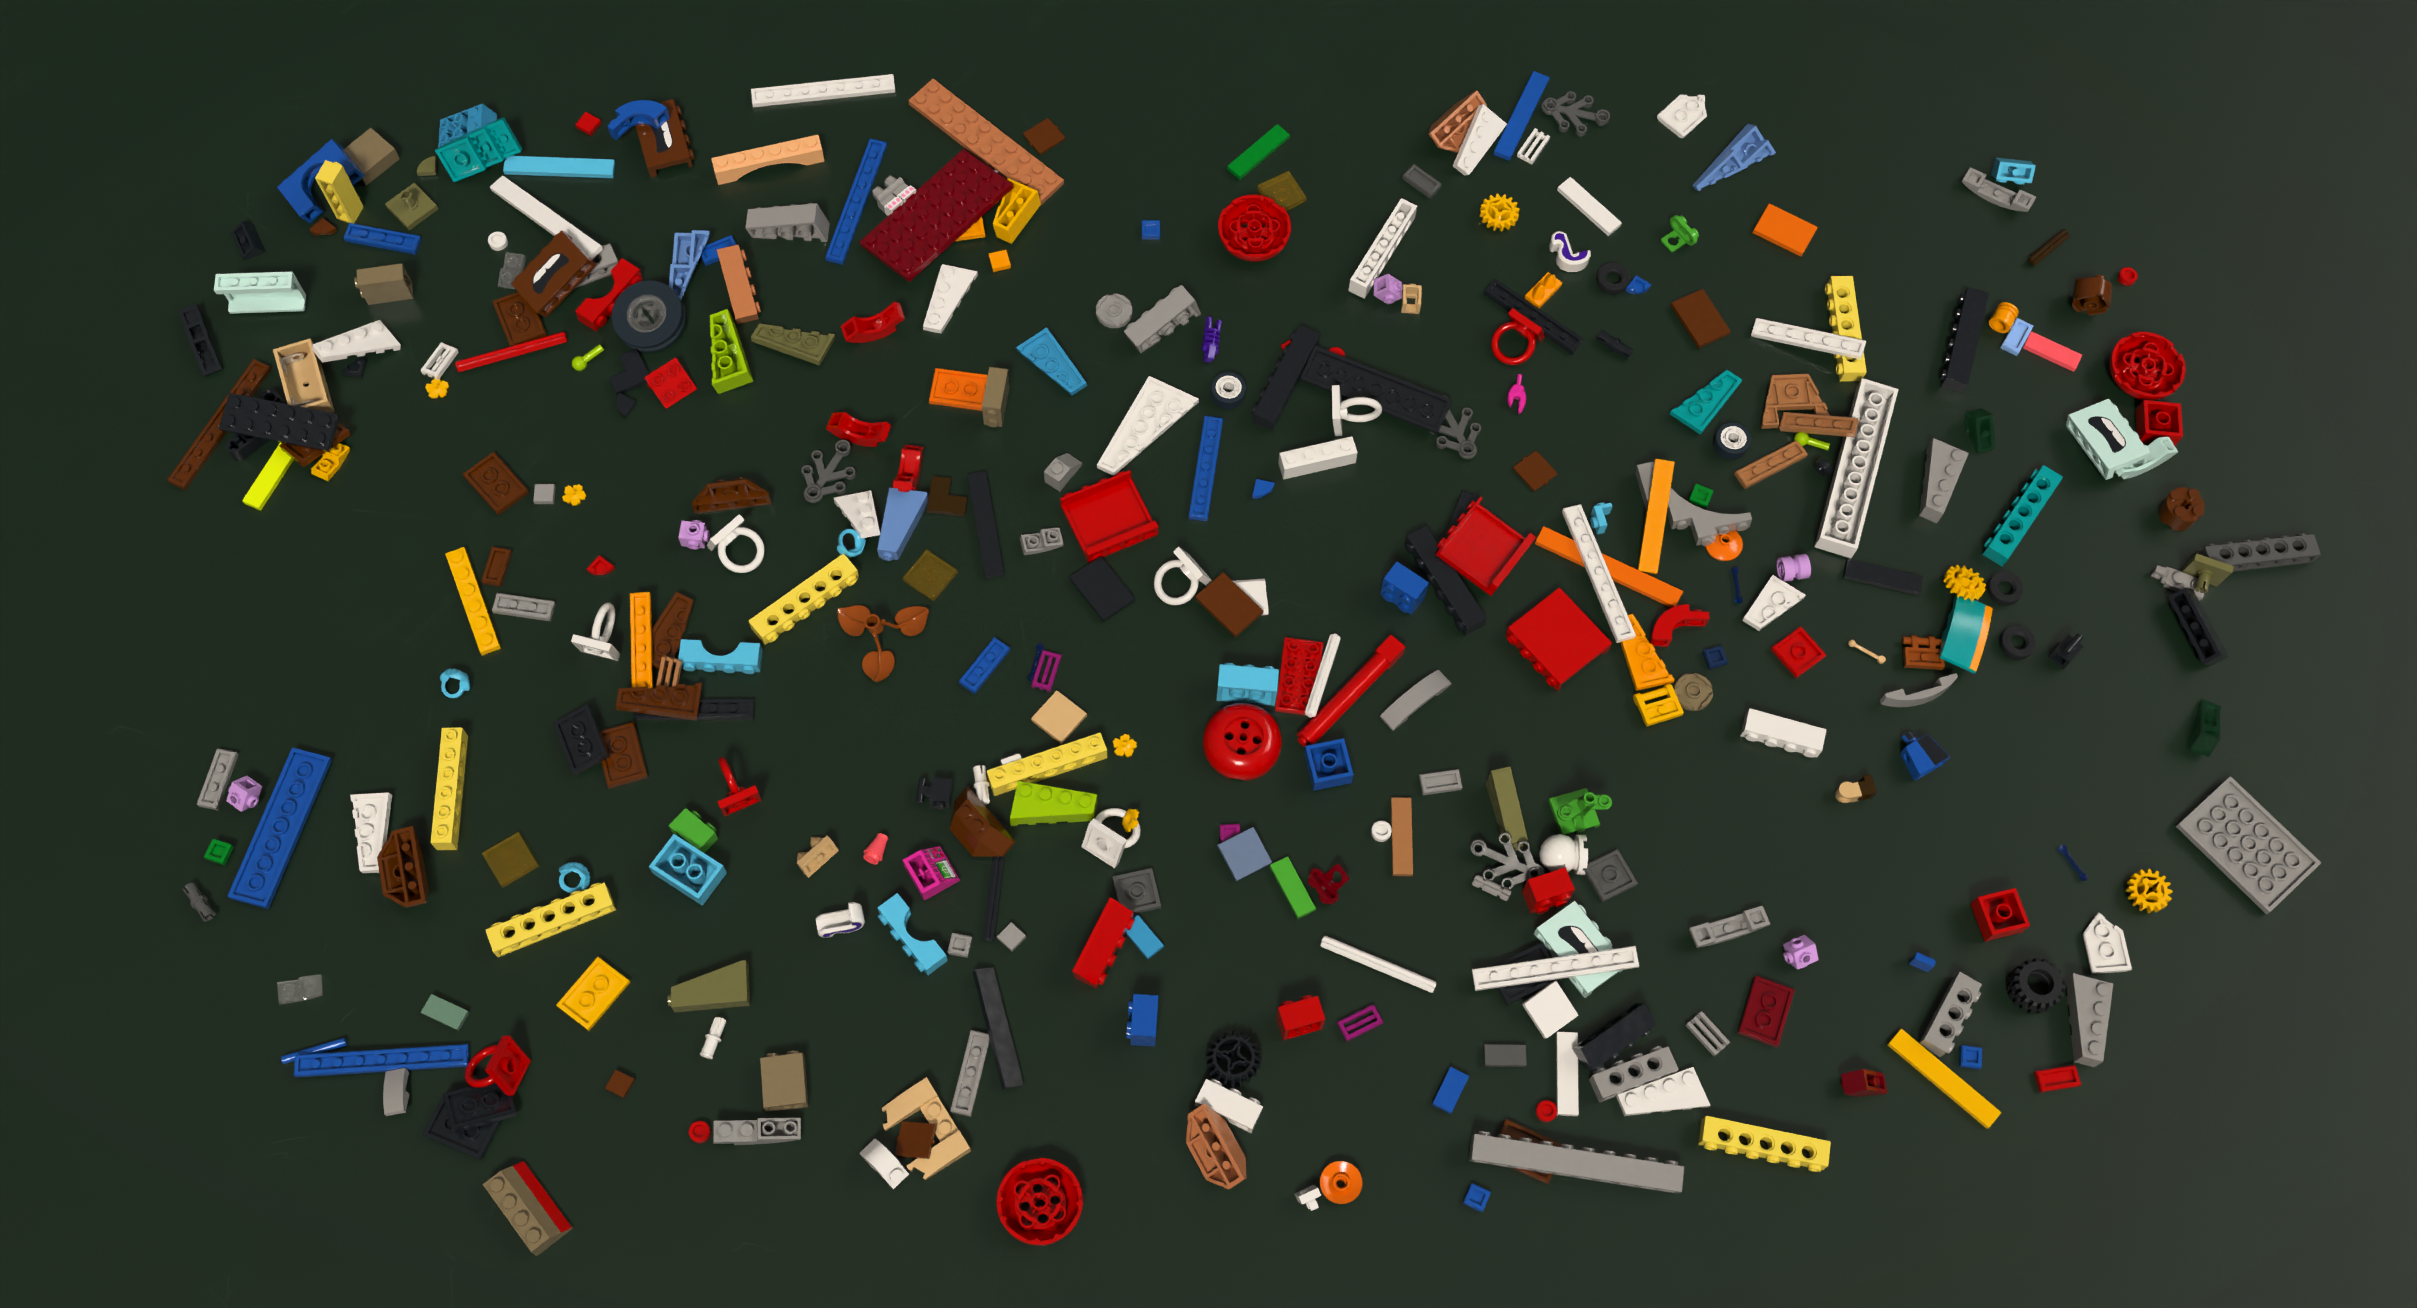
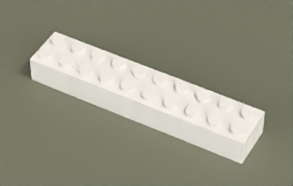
M1863 378L1857 386L1849 417L1858 418L1859 420L1855 437H1843L1814 547L1848 558H1852L1856 552L1898 393L1897 388Z

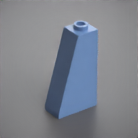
M889 488L877 549L879 558L886 561L898 560L927 507V492L913 490L901 492L897 488Z

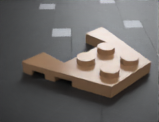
M1809 374L1771 376L1761 429L1778 428L1779 419L1777 411L1813 409L1815 415L1830 416L1827 411L1828 408L1821 401L1819 392Z

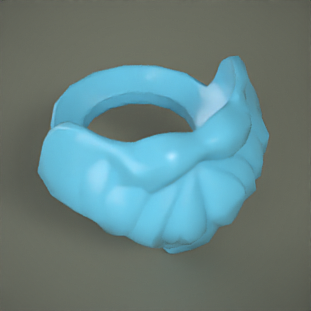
M845 529L839 535L837 551L840 555L844 553L847 558L855 557L863 552L866 540L865 538L861 539L855 530ZM846 533L853 535L855 548L847 550L844 546L842 539Z
M449 668L440 675L442 692L448 698H458L464 691L470 690V681L465 672ZM450 677L460 680L459 690L455 694L448 693L445 687Z
M568 862L559 868L561 873L559 884L564 891L573 893L579 890H587L590 884V872H588L587 867L581 863ZM571 871L578 873L581 877L577 887H569L565 884L564 877Z

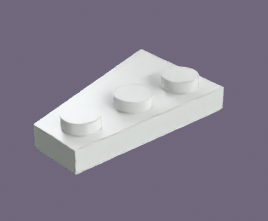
M871 490L834 498V503L842 510V514L848 518L851 526L861 539L880 535Z
M1772 575L1742 621L1760 631L1804 599L1806 595Z

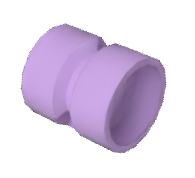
M1807 554L1794 555L1793 558L1786 556L1777 559V574L1782 581H1793L1794 577L1798 580L1810 578L1811 564Z

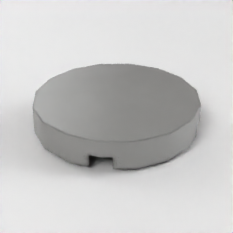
M1120 294L1103 296L1096 305L1098 321L1109 328L1125 326L1132 317L1130 300Z

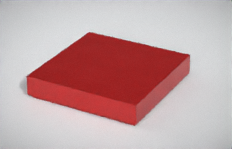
M1801 626L1771 648V651L1796 679L1826 657L1824 651Z

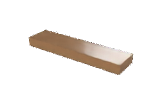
M1783 412L1779 428L1780 431L1855 437L1859 420L1852 417Z
M1794 441L1736 471L1734 475L1743 488L1746 489L1806 458L1808 454L1798 441Z
M1391 797L1392 876H1413L1411 798Z

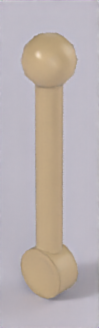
M1855 640L1848 642L1850 647H1856L1877 659L1879 664H1883L1886 661L1884 656L1872 653L1856 644Z

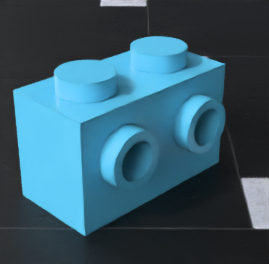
M1995 157L1991 175L1998 182L2032 183L2036 165L2031 161Z

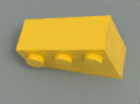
M1007 178L1012 183L1013 189L1002 198L993 221V227L997 238L1012 244L1040 207L1041 202L1037 190Z

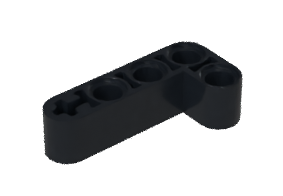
M272 389L265 390L260 395V399L287 404ZM235 434L226 442V449L233 459L243 461L269 440Z

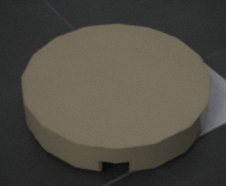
M1698 673L1684 674L1677 680L1674 686V691L1681 707L1689 711L1703 710L1709 705L1713 697L1711 683L1706 677Z

